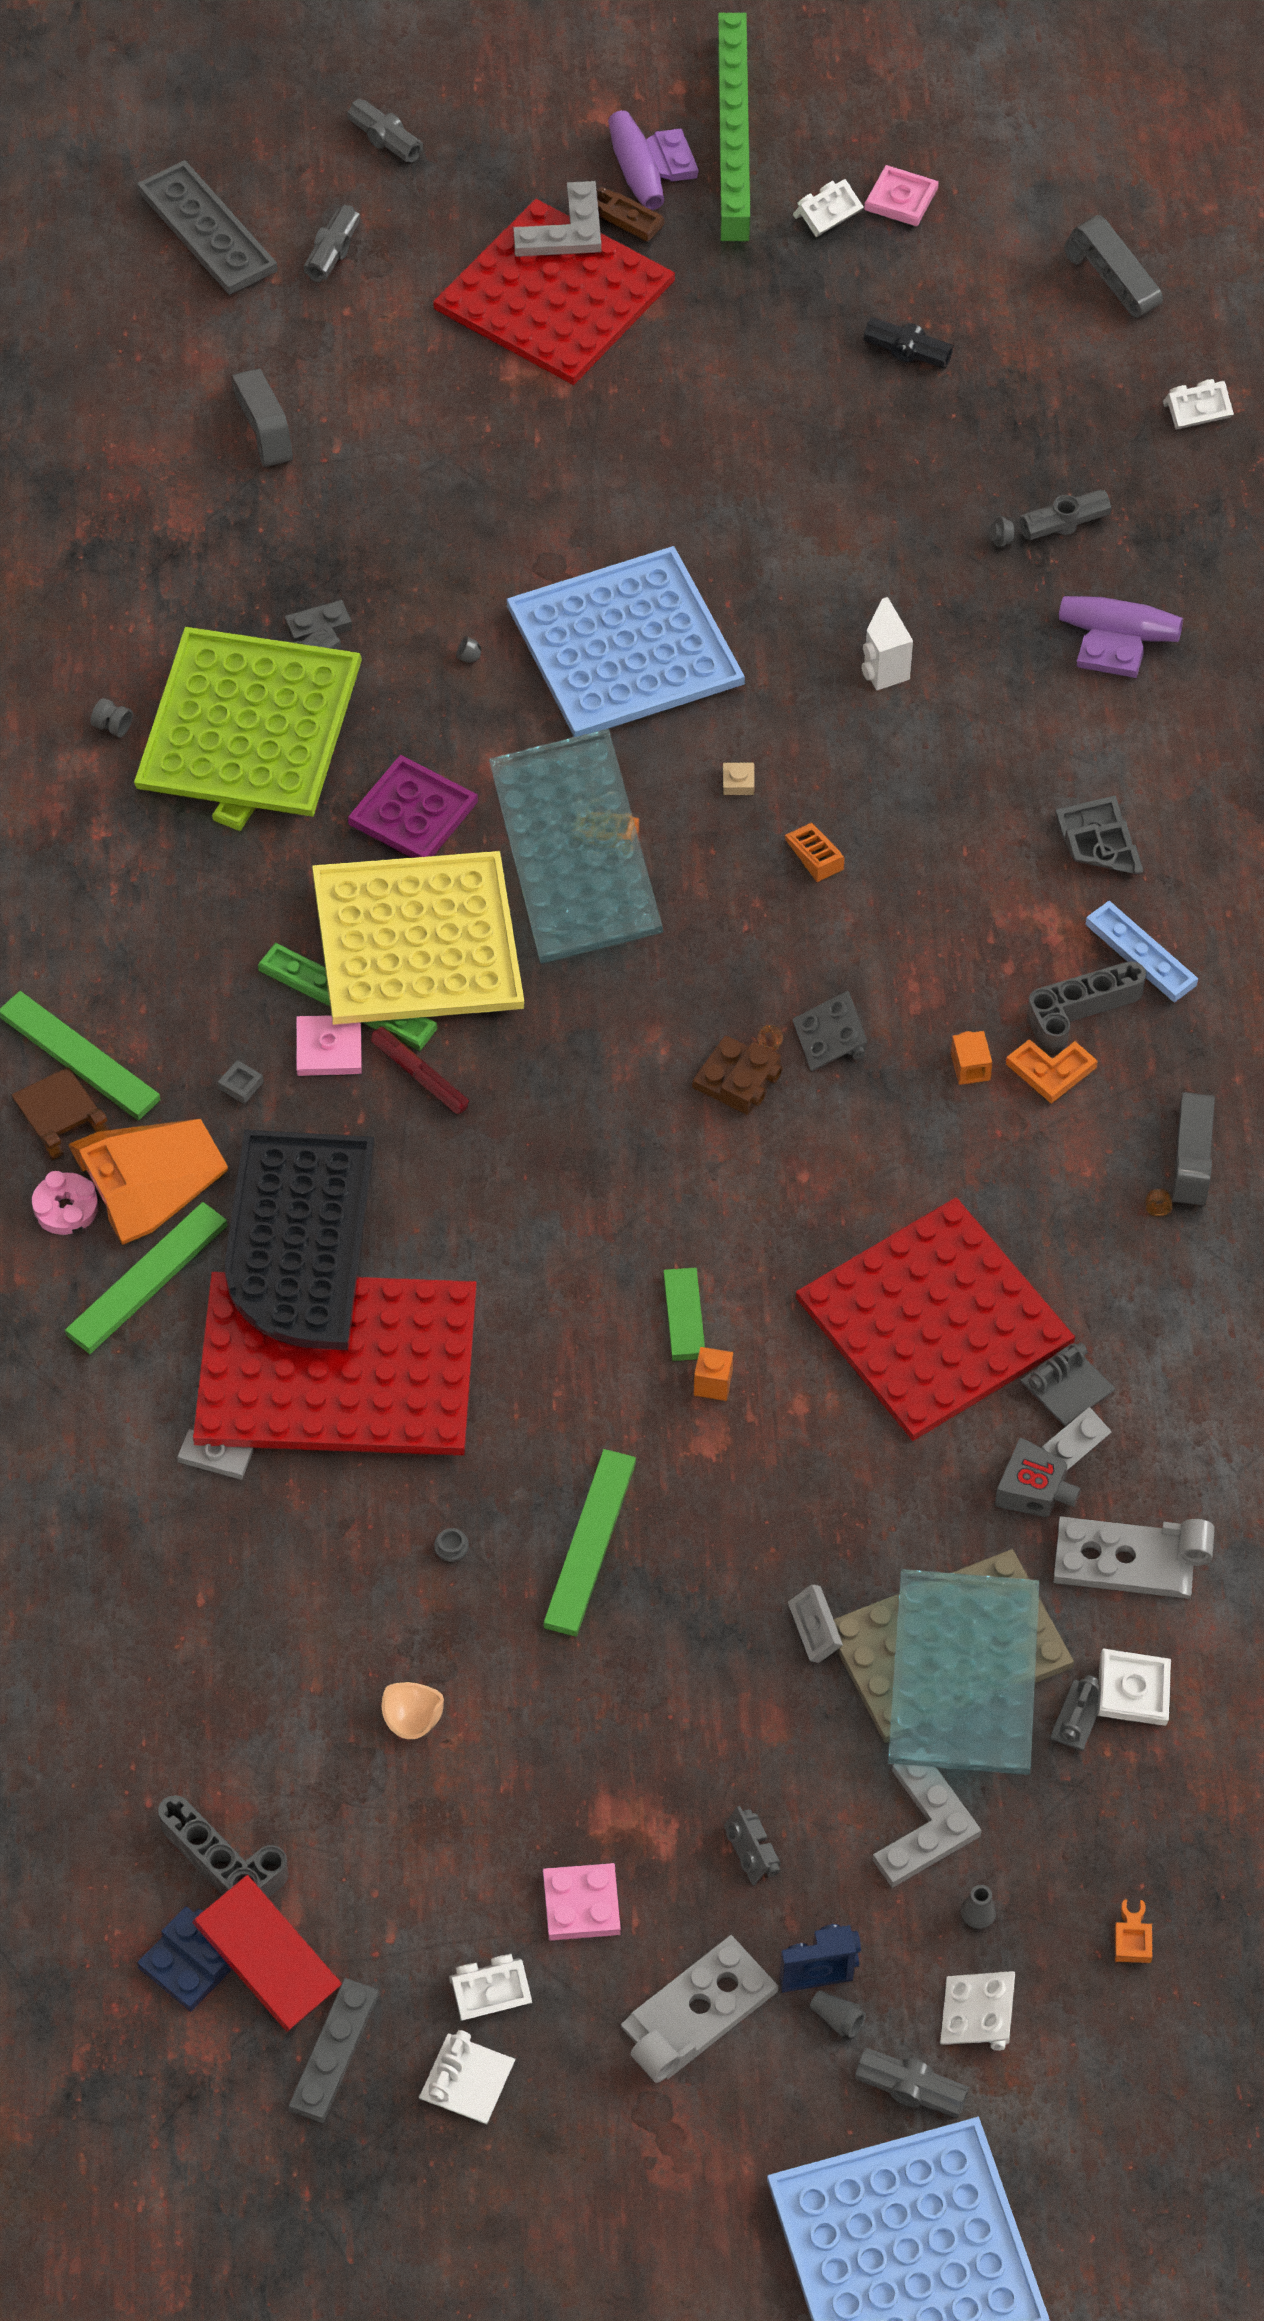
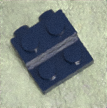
M185 1906L161 1931L162 1938L137 1964L143 1973L191 2012L230 1973L232 1968L192 1923L203 1911L197 1908L193 1912Z
M830 1924L814 1931L813 1945L808 1946L805 1943L791 1945L786 1950H782L779 1977L782 1993L853 1981L854 1968L859 1967L858 1952H861L858 1931H851L850 1925Z

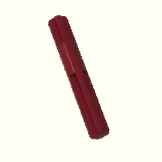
M379 1027L372 1033V1043L453 1112L461 1114L468 1108V1098L384 1027Z

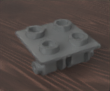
M849 991L792 1019L811 1071L847 1053L853 1056L854 1059H860L865 1055V1044L868 1043Z
M1081 1342L1068 1345L1021 1379L1026 1388L1065 1427L1089 1406L1092 1408L1115 1391V1388L1085 1358L1088 1351Z

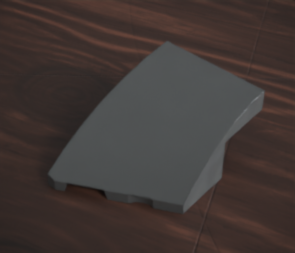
M1116 795L1056 809L1055 816L1058 826L1074 861L1134 874H1143L1136 845L1132 843L1127 823L1122 818Z

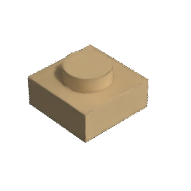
M723 763V795H754V763Z

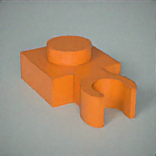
M1124 1899L1122 1902L1121 1917L1125 1923L1116 1922L1115 1962L1151 1963L1152 1924L1141 1923L1145 1913V1903L1143 1900H1140L1139 1912L1137 1913L1128 1911L1127 1900Z

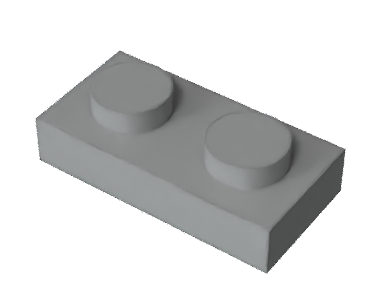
M1089 1406L1041 1448L1064 1460L1068 1464V1470L1106 1438L1111 1431Z
M811 1584L788 1601L811 1662L819 1663L843 1646L821 1586Z

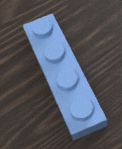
M1110 901L1086 917L1085 925L1127 962L1133 961L1141 964L1146 970V978L1174 1003L1197 986L1198 978Z

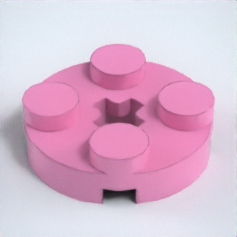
M52 1171L36 1187L32 1196L33 1211L38 1219V1223L43 1229L54 1234H72V1230L78 1229L81 1226L84 1229L94 1221L98 1213L99 1205L95 1185L92 1181L79 1174ZM70 1199L73 1204H67L64 1208H60L59 1201Z

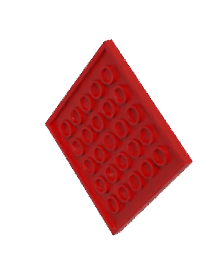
M535 199L433 301L434 310L574 386L675 281V272L600 233L601 252L515 256L514 227L570 224V217Z
M957 1197L796 1291L798 1302L912 1441L1052 1358L1065 1347L1075 1342V1336Z

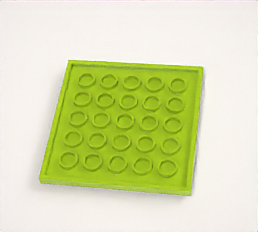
M185 627L134 781L136 789L314 817L362 661L360 653Z

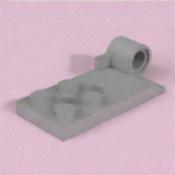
M1060 1516L1053 1583L1191 1599L1193 1565H1206L1212 1561L1215 1527L1212 1523L1202 1519H1189L1183 1521L1182 1524L1163 1522L1162 1528ZM1086 1548H1094L1099 1552L1100 1556L1096 1559H1087L1081 1552ZM1120 1552H1128L1134 1557V1561L1122 1563L1117 1560L1116 1555Z
M730 1935L633 2011L621 2024V2028L636 2043L631 2051V2056L655 2083L665 2078L669 2079L778 1992V1985L739 1942ZM727 1977L735 1980L738 1986L731 1992H724L718 1988L717 1983L720 1979ZM702 1999L708 2002L710 2008L705 2013L697 2014L689 2006L694 2000Z

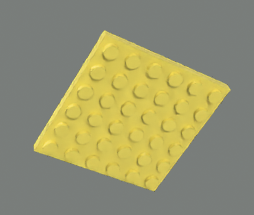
M500 851L312 866L333 1025L524 1009L523 990Z

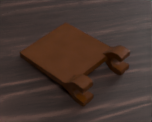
M69 1067L11 1094L13 1101L42 1141L46 1152L52 1160L64 1155L63 1150L59 1146L61 1140L58 1135L89 1121L95 1133L110 1130L105 1123L108 1121L106 1115L101 1109L97 1108Z

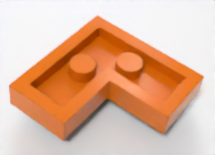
M1029 1039L1006 1058V1065L1051 1104L1095 1070L1098 1060L1076 1041L1052 1059Z

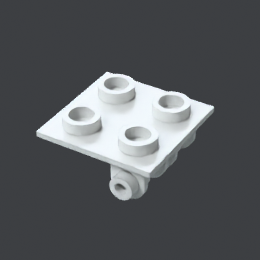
M1015 1972L947 1976L940 2044L990 2042L992 2049L1004 2050L1005 2045L1009 2043Z
M458 2030L456 2035L448 2033L419 2099L487 2124L515 2059L470 2042L471 2035L465 2031Z

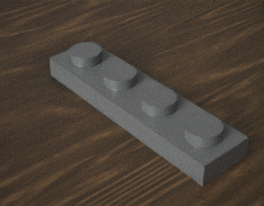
M347 1978L344 1979L289 2104L290 2112L324 2123L379 1997L378 1989Z

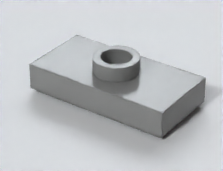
M188 1430L177 1457L179 1463L242 1480L253 1454V1448L225 1447L224 1445L210 1446L211 1444L196 1446L193 1442L194 1430Z

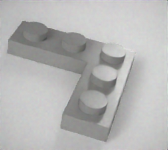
M596 182L567 183L570 224L514 227L515 256L601 252Z
M923 1749L894 1764L892 1772L928 1820V1823L873 1854V1862L892 1888L979 1838L982 1832Z

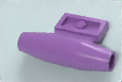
M618 111L609 117L608 123L613 150L628 186L641 205L650 210L658 209L663 205L664 195L660 177L670 179V182L697 178L699 169L682 129L655 132L654 135L646 139L627 111Z
M1064 596L1059 611L1060 621L1090 631L1083 637L1077 659V667L1137 678L1144 653L1142 641L1178 642L1183 625L1182 617L1149 605L1105 597Z

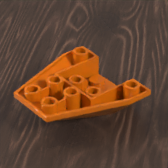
M201 1119L99 1131L69 1143V1148L82 1172L88 1171L106 1204L109 1222L122 1245L155 1231L228 1171L226 1162Z

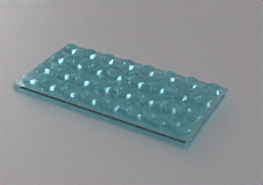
M609 729L489 759L541 964L664 933Z

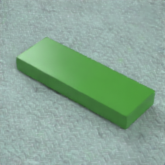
M697 1268L664 1270L672 1361L698 1359L700 1347H705Z

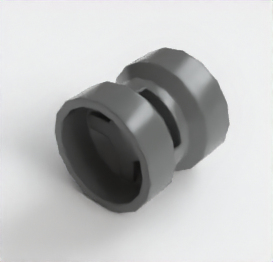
M102 698L93 709L91 725L100 730L106 728L111 735L121 738L131 726L133 711L124 706L117 707L113 701Z

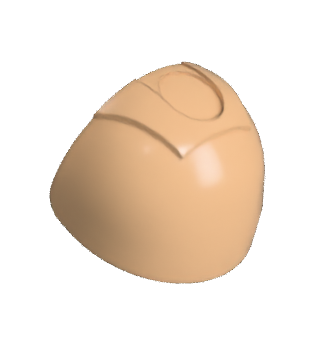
M418 1683L391 1684L385 1688L382 1698V1714L387 1726L396 1735L405 1739H417L428 1733L439 1721L444 1707V1698L439 1691Z

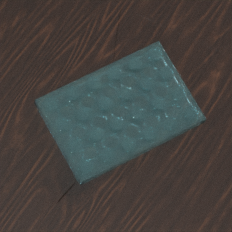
M901 1569L888 1763L1023 1775L1030 1774L1040 1580Z

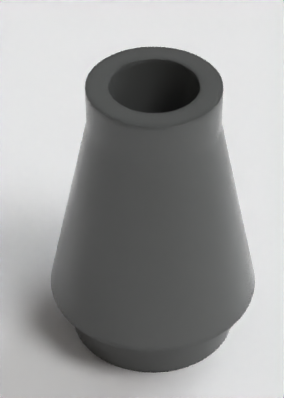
M985 1885L975 1886L961 1906L963 1920L969 1926L981 1929L991 1925L996 1918L997 1911L990 1888Z
M822 1990L815 1994L810 2003V2009L824 2019L840 2036L854 2037L860 2031L866 2019V2013L861 2010L860 2004L827 1994Z

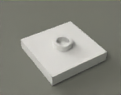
M1102 1649L1100 1653L1097 1716L1166 1726L1169 1721L1171 1659Z

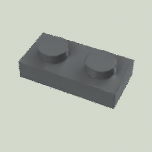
M342 600L285 616V624L293 642H302L322 626L326 627L328 625L336 634L352 630V621Z

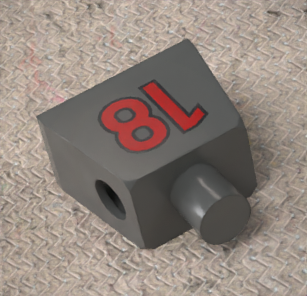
M1020 1437L997 1488L995 1506L1048 1517L1056 1501L1075 1507L1081 1488L1064 1482L1068 1466L1064 1460Z

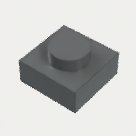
M237 1060L218 1081V1089L245 1104L264 1083L263 1075Z

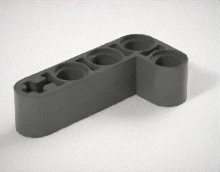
M1095 215L1072 230L1064 245L1068 259L1075 265H1079L1088 259L1132 316L1139 318L1162 304L1163 295L1159 287L1103 216Z
M257 368L231 375L235 397L255 433L262 466L265 468L293 461L285 414L261 369Z
M1124 962L1034 990L1029 997L1027 1021L1041 1049L1048 1054H1059L1067 1048L1071 1021L1140 1000L1144 991L1145 968L1137 962Z
M1182 1092L1172 1202L1206 1205L1212 1168L1210 1155L1215 1103L1214 1095Z
M173 1795L166 1797L160 1803L158 1813L162 1832L221 1895H224L246 1875L254 1881L267 1898L287 1882L289 1876L285 1852L280 1847L274 1845L265 1846L245 1861L185 1798ZM181 1817H182V1822H183V1826H184L183 1828H182V1824H181V1822H180V1820H179V1818H181ZM195 1838L206 1839L201 1845L190 1843ZM218 1862L229 1863L224 1869L213 1867ZM269 1864H278L280 1866L275 1871L264 1869Z

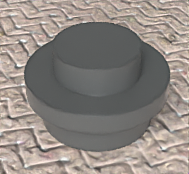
M998 517L990 526V539L994 541L997 547H1004L1013 541L1014 525L1011 520Z
M445 1529L435 1539V1552L444 1561H458L468 1552V1539L458 1529Z

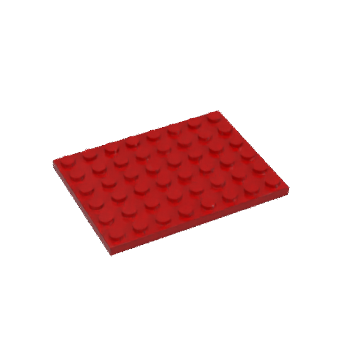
M212 1272L193 1434L194 1445L205 1446L206 1444H211L210 1446L224 1445L225 1447L465 1456L477 1292L476 1281L358 1277L349 1349L333 1350L290 1345L260 1332L245 1320L233 1304L227 1289L225 1272Z

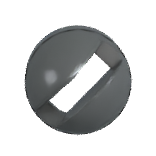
M465 636L459 644L456 658L468 663L476 662L481 656L480 643Z

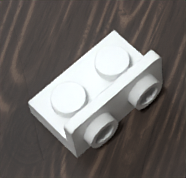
M844 179L837 184L834 181L829 182L819 190L820 194L815 197L809 194L797 203L799 207L793 213L795 219L802 216L814 235L818 237L859 213L864 207Z
M1213 379L1205 380L1198 383L1197 387L1187 389L1185 385L1171 389L1170 393L1163 400L1164 406H1169L1176 430L1231 418L1234 414L1225 381L1215 383Z
M506 1954L491 1958L492 1965L478 1968L477 1963H471L456 1967L457 1974L449 1976V1979L453 1985L460 2019L466 2020L532 2003L522 1959L513 1960L512 1954Z

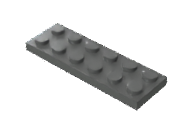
M186 160L137 183L139 194L228 295L278 271L277 262Z

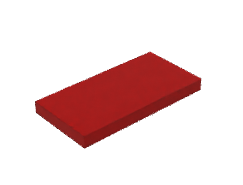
M248 1875L192 1922L286 2032L291 2030L342 1985L338 1978Z

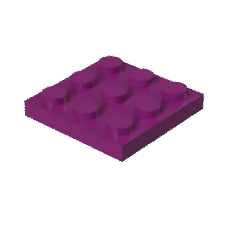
M399 755L348 816V825L411 858L434 856L478 803V795Z

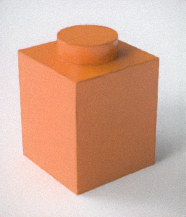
M967 1031L959 1035H953L951 1057L958 1084L989 1081L991 1079L992 1059L984 1031Z
M700 1347L694 1375V1396L727 1401L733 1373V1352Z

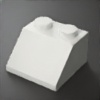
M888 597L881 600L868 626L866 643L863 644L865 662L862 663V671L866 680H871L876 690L910 680L913 640Z

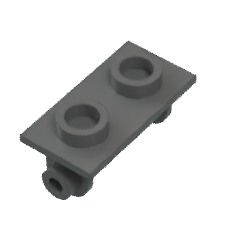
M1086 1675L1080 1681L1074 1679L1050 1739L1081 1751L1084 1750L1098 1712L1099 1686L1097 1685L1098 1679L1096 1677Z
M738 1806L724 1824L728 1840L732 1842L737 1852L742 1869L747 1873L752 1886H754L764 1873L768 1877L779 1874L781 1862L771 1843L762 1845L758 1843L765 1841L767 1838L758 1815L750 1809L742 1811L741 1807Z

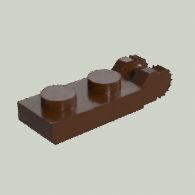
M603 187L596 190L599 217L647 242L664 226V217L620 193L616 194Z

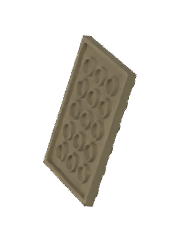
M1013 1549L833 1619L843 1646L837 1649V1652L884 1743L1072 1669L1074 1665V1660Z

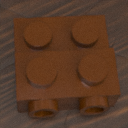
M725 1035L692 1080V1088L749 1115L755 1105L760 1106L770 1083L775 1084L780 1078L783 1071L781 1055L755 1042H752L749 1047Z

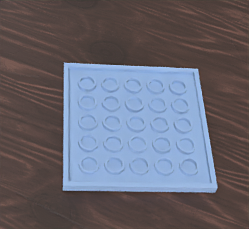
M674 546L507 598V608L575 739L745 684L743 672Z
M979 2117L767 2175L769 2189L812 2321H1050Z

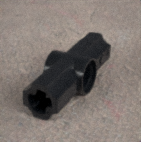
M875 317L869 319L863 341L891 350L893 356L902 362H911L914 359H918L941 368H947L954 348L953 344L927 336L924 330L916 324L907 323L901 327Z

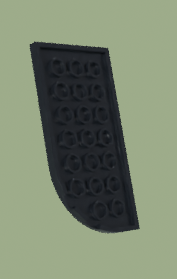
M244 1130L225 1255V1276L229 1295L239 1313L247 1322L265 1335L299 1347L333 1350L349 1349L375 1146L374 1137Z

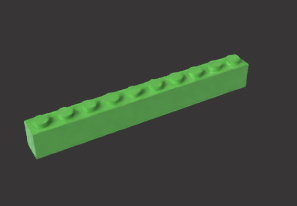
M719 13L718 79L721 241H749L750 181L746 13Z

